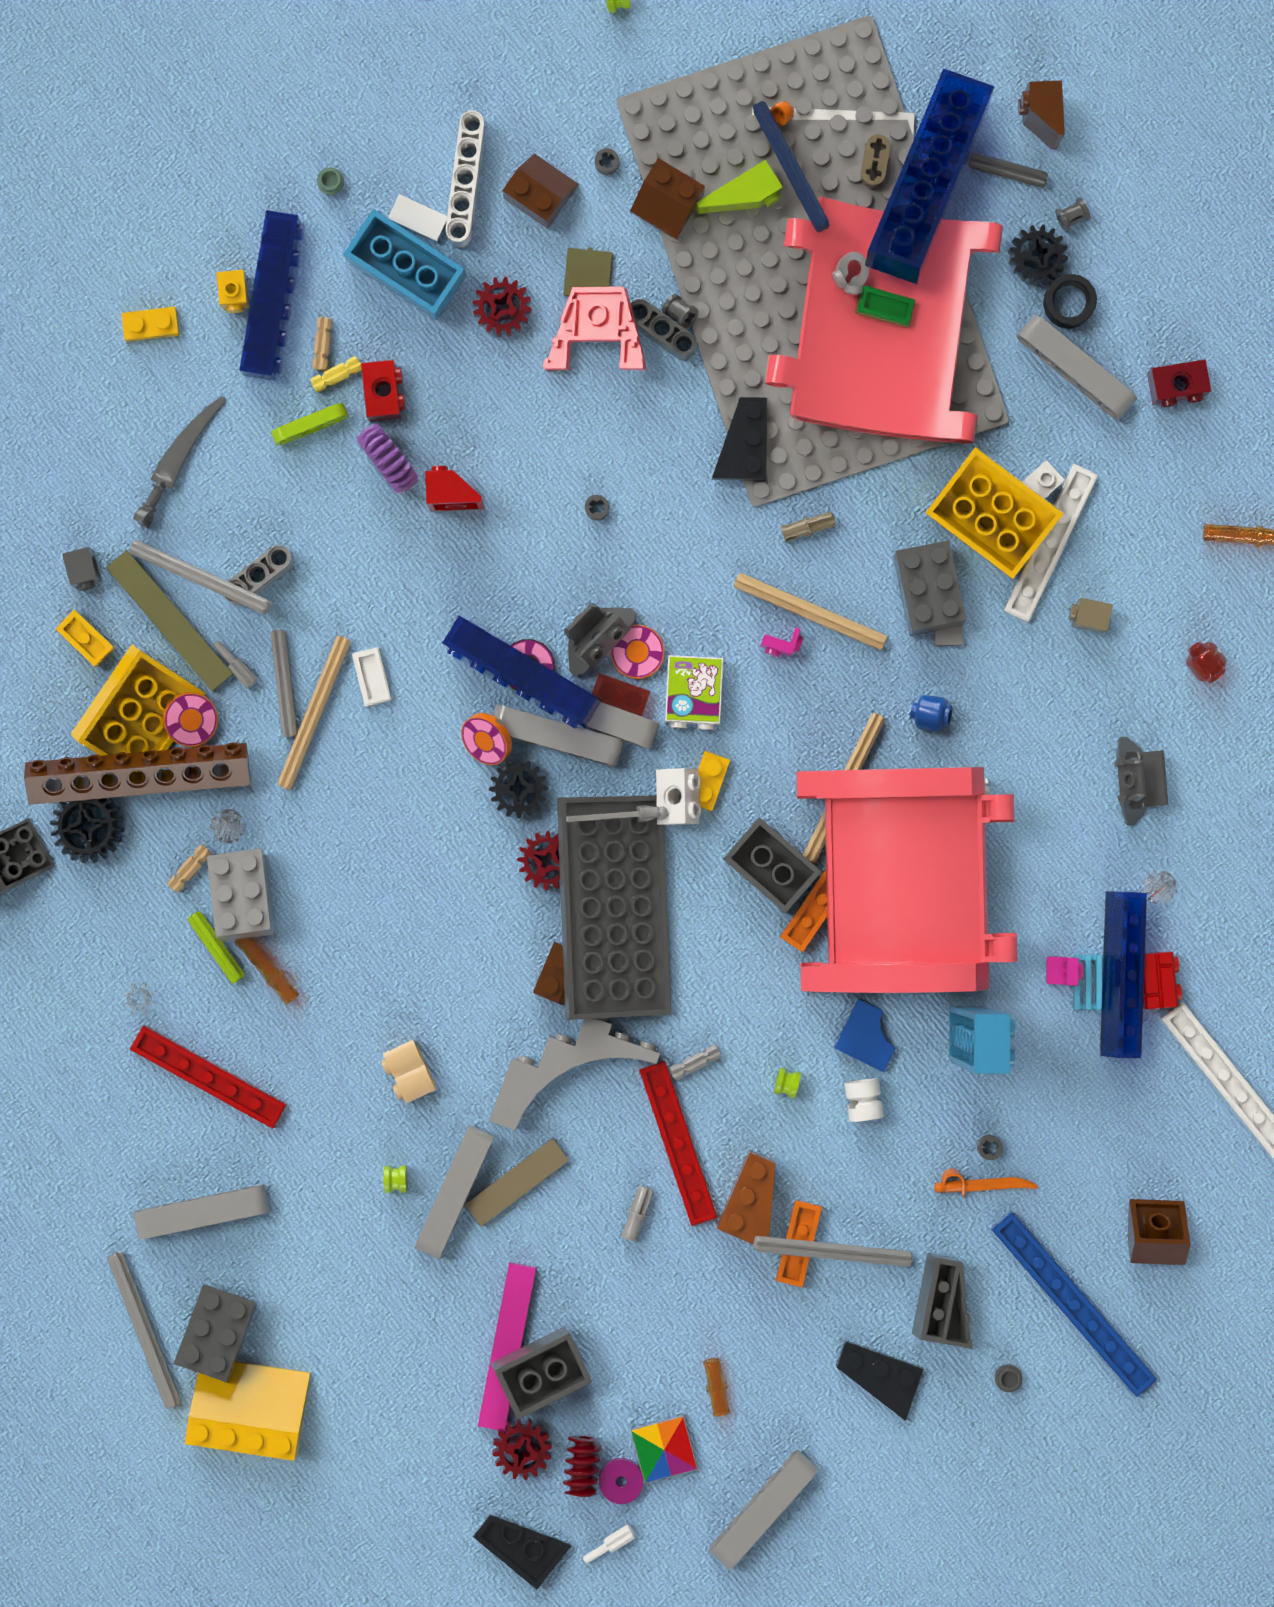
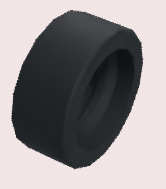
M1076 274L1062 275L1055 279L1045 292L1043 307L1048 319L1058 327L1067 329L1079 327L1088 321L1096 309L1097 303L1096 291L1093 285L1086 278ZM1064 286H1075L1085 295V308L1077 316H1063L1055 308V294Z

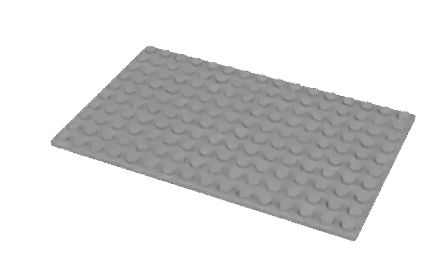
M865 16L617 99V106L643 182L659 158L705 186L703 199L766 160L783 186L782 194L779 195L780 199L769 207L763 205L755 209L698 214L694 210L677 240L659 230L682 300L687 305L695 306L698 309L697 319L691 327L726 432L728 433L740 397L767 398L766 481L743 480L750 503L754 507L948 444L947 442L862 433L798 421L790 416L793 389L765 384L769 355H784L796 359L798 356L811 253L805 252L804 249L784 247L788 219L799 218L808 221L810 219L755 115H752L754 104L764 101L768 107H772L778 102L787 101L790 106L796 108L800 115L809 114L811 109L856 111V120H846L842 115H835L831 120H791L783 126L778 125L818 201L819 197L823 196L840 202L881 211L941 219L908 120H871V111L883 112L886 115H893L895 112L905 113L874 19L871 16ZM881 134L890 142L886 175L879 187L869 188L862 183L860 176L865 146L871 136ZM876 142L875 146H870V148L875 150L873 158H879L880 151L885 150V148L881 147L880 142ZM872 164L871 171L866 173L870 175L871 181H875V178L878 176L880 177V175L876 174L877 165ZM966 294L950 411L977 414L975 434L1005 425L1008 422V415Z

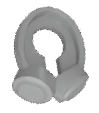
M851 252L839 260L835 271L832 272V278L836 286L843 289L847 294L859 295L862 293L863 287L861 286L866 282L869 275V264L862 254ZM855 260L860 264L861 272L858 276H853L850 283H847L845 278L849 273L848 263Z

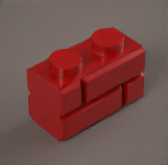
M1172 951L1136 954L1141 1009L1178 1007V1000H1182L1181 985L1176 984L1175 973H1179L1178 957H1173Z

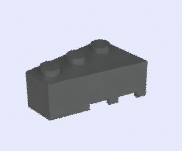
M927 1252L912 1334L918 1339L973 1349L968 1324L970 1320L969 1314H967L965 1299L967 1295L963 1262L954 1257Z

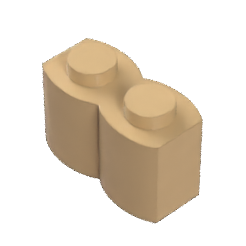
M415 1039L383 1053L385 1059L381 1063L386 1074H392L396 1081L393 1089L399 1101L404 1099L405 1103H409L437 1089Z

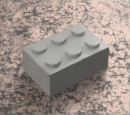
M259 848L207 856L216 938L224 942L274 935L275 926L266 853Z

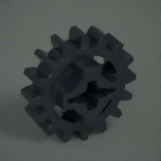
M1031 225L1029 233L1022 229L1019 232L1021 239L1014 237L1011 243L1016 247H1011L1008 250V254L1014 255L1008 263L1009 265L1016 264L1013 274L1021 272L1023 274L1021 277L1022 282L1028 277L1031 278V285H1035L1037 279H1040L1042 285H1045L1048 277L1053 281L1057 278L1055 271L1062 273L1065 267L1060 263H1065L1068 260V256L1062 255L1068 249V246L1060 245L1064 237L1061 235L1055 238L1053 236L1055 233L1054 228L1048 233L1045 232V225H1042L1039 231H1036L1034 225ZM1042 239L1048 241L1051 245L1045 243ZM1029 241V250L1020 253L1022 245ZM1035 250H1037L1038 254H1043L1041 260H1039L1038 256H1033ZM1056 257L1054 265L1048 269L1047 261ZM1025 265H1028L1029 267L1033 268L1034 271L1028 269Z
M516 759L515 766H511L507 761L505 762L507 769L503 771L498 767L496 769L500 774L498 778H490L496 783L495 786L489 788V791L496 793V796L492 797L491 801H499L500 804L497 810L501 811L506 808V816L508 817L513 812H516L518 819H521L522 812H526L530 817L532 816L531 809L533 807L537 810L541 809L538 804L539 800H547L546 797L541 795L542 791L548 790L547 786H542L541 782L546 780V776L538 777L537 774L540 768L530 769V761H527L525 766H521L520 759ZM523 771L529 773L535 779L536 784L528 783L524 779ZM513 772V778L507 784H501L504 777ZM518 776L521 785L526 787V791L521 792L519 802L516 793L511 791V787H515L516 782H518ZM501 794H509L513 798L514 807L508 805L503 800ZM536 794L533 801L524 806V800L528 795Z

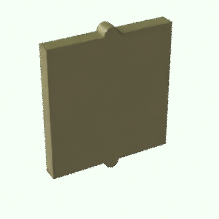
M591 247L587 250L568 248L563 296H569L572 287H609L612 252L595 251Z

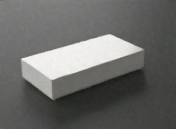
M400 194L388 216V219L399 226L438 243L447 222L446 215Z
M379 647L353 653L352 656L365 707L392 701Z

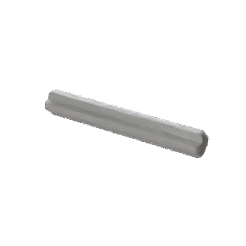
M274 630L270 634L283 737L297 736L298 732L285 630Z

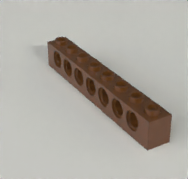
M232 742L226 745H201L193 748L176 747L170 750H146L136 753L119 752L113 755H90L79 758L63 757L57 760L44 761L39 759L25 762L24 782L28 804L34 805L250 785V765L247 743Z

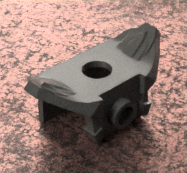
M589 603L588 607L575 617L572 624L564 628V634L569 639V672L575 677H579L593 669L630 631V628L635 623L637 613L632 608H600L595 603Z
M1120 737L1117 740L1118 746L1115 766L1118 767L1120 796H1117L1121 806L1124 823L1126 825H1135L1148 807L1168 805L1164 750L1143 752L1128 737Z

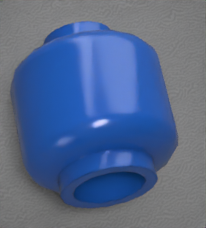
M923 695L919 698L918 703L913 702L910 717L915 719V725L920 730L941 732L944 727H949L952 706L948 705L946 698Z

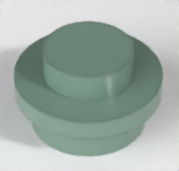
M325 168L317 177V185L324 194L335 195L343 189L344 177L336 168Z

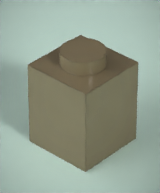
M1085 598L1078 599L1076 604L1072 603L1070 608L1069 620H1073L1071 627L1104 634L1108 631L1113 604Z

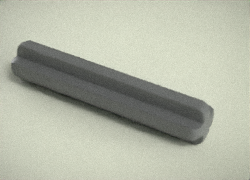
M977 152L971 154L968 163L970 168L1041 188L1046 185L1048 173L1045 171Z

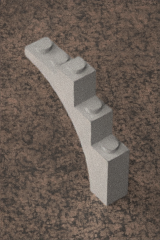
M608 1018L585 1019L576 1044L570 1043L572 1038L556 1033L555 1037L549 1036L539 1066L533 1065L534 1059L520 1054L518 1059L514 1057L511 1059L489 1121L516 1130L525 1109L537 1093L554 1078L573 1067L593 1060L607 1058H632L657 1064L660 1052L655 1051L657 1046L641 1040L640 1045L630 1042L631 1036L615 1031L614 1035L609 1034L612 1023L607 1022Z

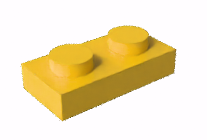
M175 306L121 313L124 340L126 342L180 335L177 308Z
M73 610L56 628L96 668L115 649L76 610Z
M704 751L698 768L701 781L699 804L701 808L712 811L730 759Z

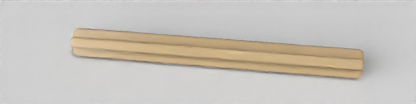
M739 573L735 580L734 587L875 649L882 650L886 643L887 636L743 573Z
M337 636L278 780L280 787L291 790L350 646V640L345 637Z
M876 713L870 716L845 770L862 769L885 722L884 717ZM825 810L803 853V856L811 863L817 861L826 843Z

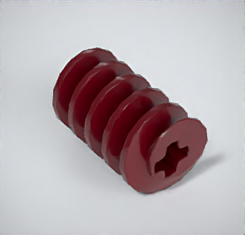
M568 1436V1440L574 1442L575 1446L567 1447L566 1450L574 1454V1457L565 1459V1462L573 1466L570 1469H564V1473L571 1476V1479L563 1480V1484L570 1487V1490L564 1491V1493L579 1497L594 1496L597 1489L592 1485L597 1484L598 1478L592 1474L598 1473L599 1467L593 1463L600 1461V1455L595 1452H599L602 1445L596 1442L598 1439L593 1437Z

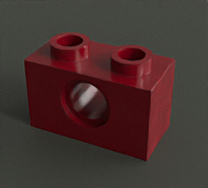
M1206 359L1151 368L1147 373L1152 405L1161 404V408L1175 406L1177 401L1186 399L1188 403L1200 402L1204 400V396L1211 392ZM1174 379H1181L1185 383L1184 391H1179L1174 387Z

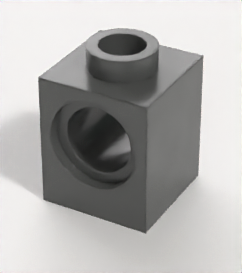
M86 547L62 554L70 586L79 588V591H85L95 588L94 583L102 582L93 549Z

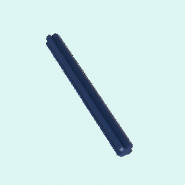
M764 101L754 104L753 113L812 225L817 232L827 230L829 228V220L768 105Z

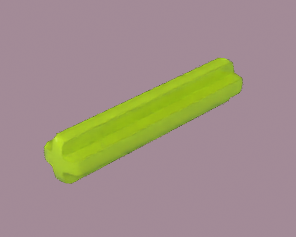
M198 911L192 914L187 919L188 923L232 984L241 980L245 976L244 972L223 942L216 938L214 929L202 912Z

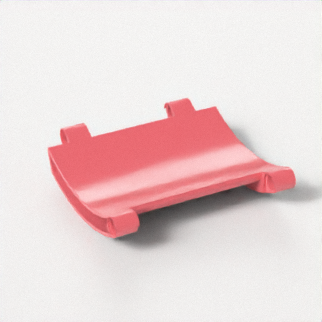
M823 196L819 197V203L829 220V228L827 230L817 232L811 221L799 218L788 219L784 247L804 249L805 252L811 253L798 356L796 359L784 355H769L765 384L793 389L790 416L802 422L862 433L915 440L973 444L978 415L969 412L950 411L971 254L974 252L1000 253L1003 226L994 222L948 220L892 213L852 205ZM851 252H858L867 259L869 275L863 285L915 299L910 324L907 328L855 313L859 295L847 294L843 289L836 286L832 278V272L835 271L837 263L843 256ZM855 260L848 263L849 273L845 278L847 283H850L852 277L858 276L861 272V266Z
M984 767L796 772L797 799L825 798L828 963H800L801 991L853 993L989 990L988 962H1017V933H988L985 823L1014 822V794L985 795Z

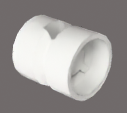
M879 1078L844 1083L846 1098L851 1101L847 1106L849 1122L867 1121L884 1117L883 1103L878 1100V1096L881 1094Z

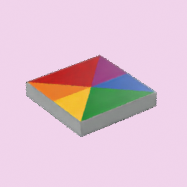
M684 1414L630 1428L645 1484L698 1470Z

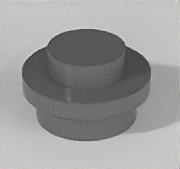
M1002 1365L995 1372V1383L1004 1392H1014L1022 1384V1374L1014 1365Z

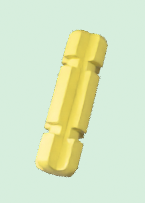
M352 357L346 360V364L341 363L323 372L324 375L320 376L319 374L311 378L314 390L321 392L327 389V385L332 386L350 377L349 374L353 373L354 375L362 371L359 359Z

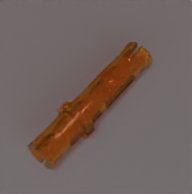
M1205 523L1202 539L1203 541L1254 544V547H1261L1262 545H1274V529L1263 528L1260 525H1256L1255 528Z
M254 938L235 940V944L238 945L251 963L267 981L266 985L269 988L272 987L277 992L285 1005L290 1004L300 995L285 977L286 973L278 969Z

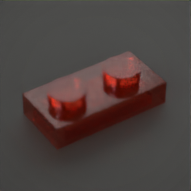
M599 673L590 699L642 717L651 691Z

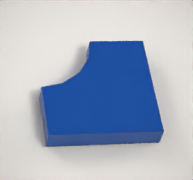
M857 999L834 1048L884 1072L895 1047L887 1042L881 1031L880 1020L883 1011Z

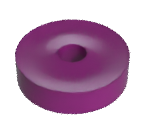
M615 1458L607 1462L599 1476V1486L604 1497L616 1504H626L635 1500L643 1487V1476L639 1466L627 1458ZM622 1476L626 1479V1483L618 1485L616 1479Z

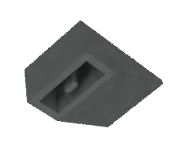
M29 818L0 831V896L55 866Z

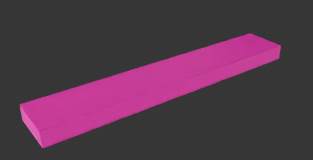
M509 1262L490 1363L521 1348L536 1267ZM489 1364L478 1426L494 1430L499 1428L505 1430L510 1405L491 1364Z

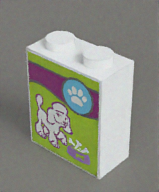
M668 655L665 723H670V728L685 729L687 724H698L697 729L714 730V725H720L723 658Z

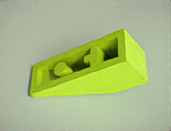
M764 160L696 202L695 210L698 214L755 209L763 205L769 207L780 199L779 195L782 194L783 186L767 161Z

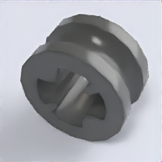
M610 148L598 151L595 156L597 171L607 176L615 173L619 167L618 154ZM607 155L608 159L610 157L614 159L611 161V167L606 168V165L603 167L600 165L603 156Z
M597 494L590 496L585 502L587 516L596 521L604 519L609 512V504L606 498ZM593 501L596 504L600 501L604 504L602 506L604 511L601 514L599 512L594 514L590 512L592 506L589 505Z
M984 1135L978 1140L977 1151L984 1159L995 1160L1002 1154L1003 1145L997 1137ZM985 1141L990 1143L996 1142L997 1147H994L996 1149L994 1154L983 1152L982 1148H986L983 1145Z

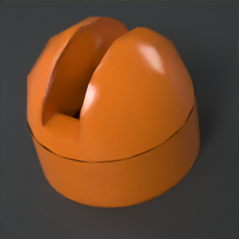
M787 101L778 102L770 110L780 126L787 124L794 117V107L790 106Z

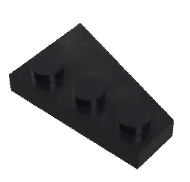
M740 397L711 480L766 481L767 398Z
M845 1340L836 1367L906 1421L924 1370L923 1367Z
M489 1514L473 1535V1538L536 1590L572 1546L566 1542Z

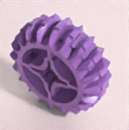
M374 423L357 436L358 444L396 493L401 494L405 490H409L418 481V476L381 426Z

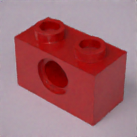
M394 360L361 363L366 417L368 421L400 419L401 411L405 410L404 394H399L398 384L403 383L401 367H396ZM381 385H389L391 387L389 395L385 397L377 395V389Z

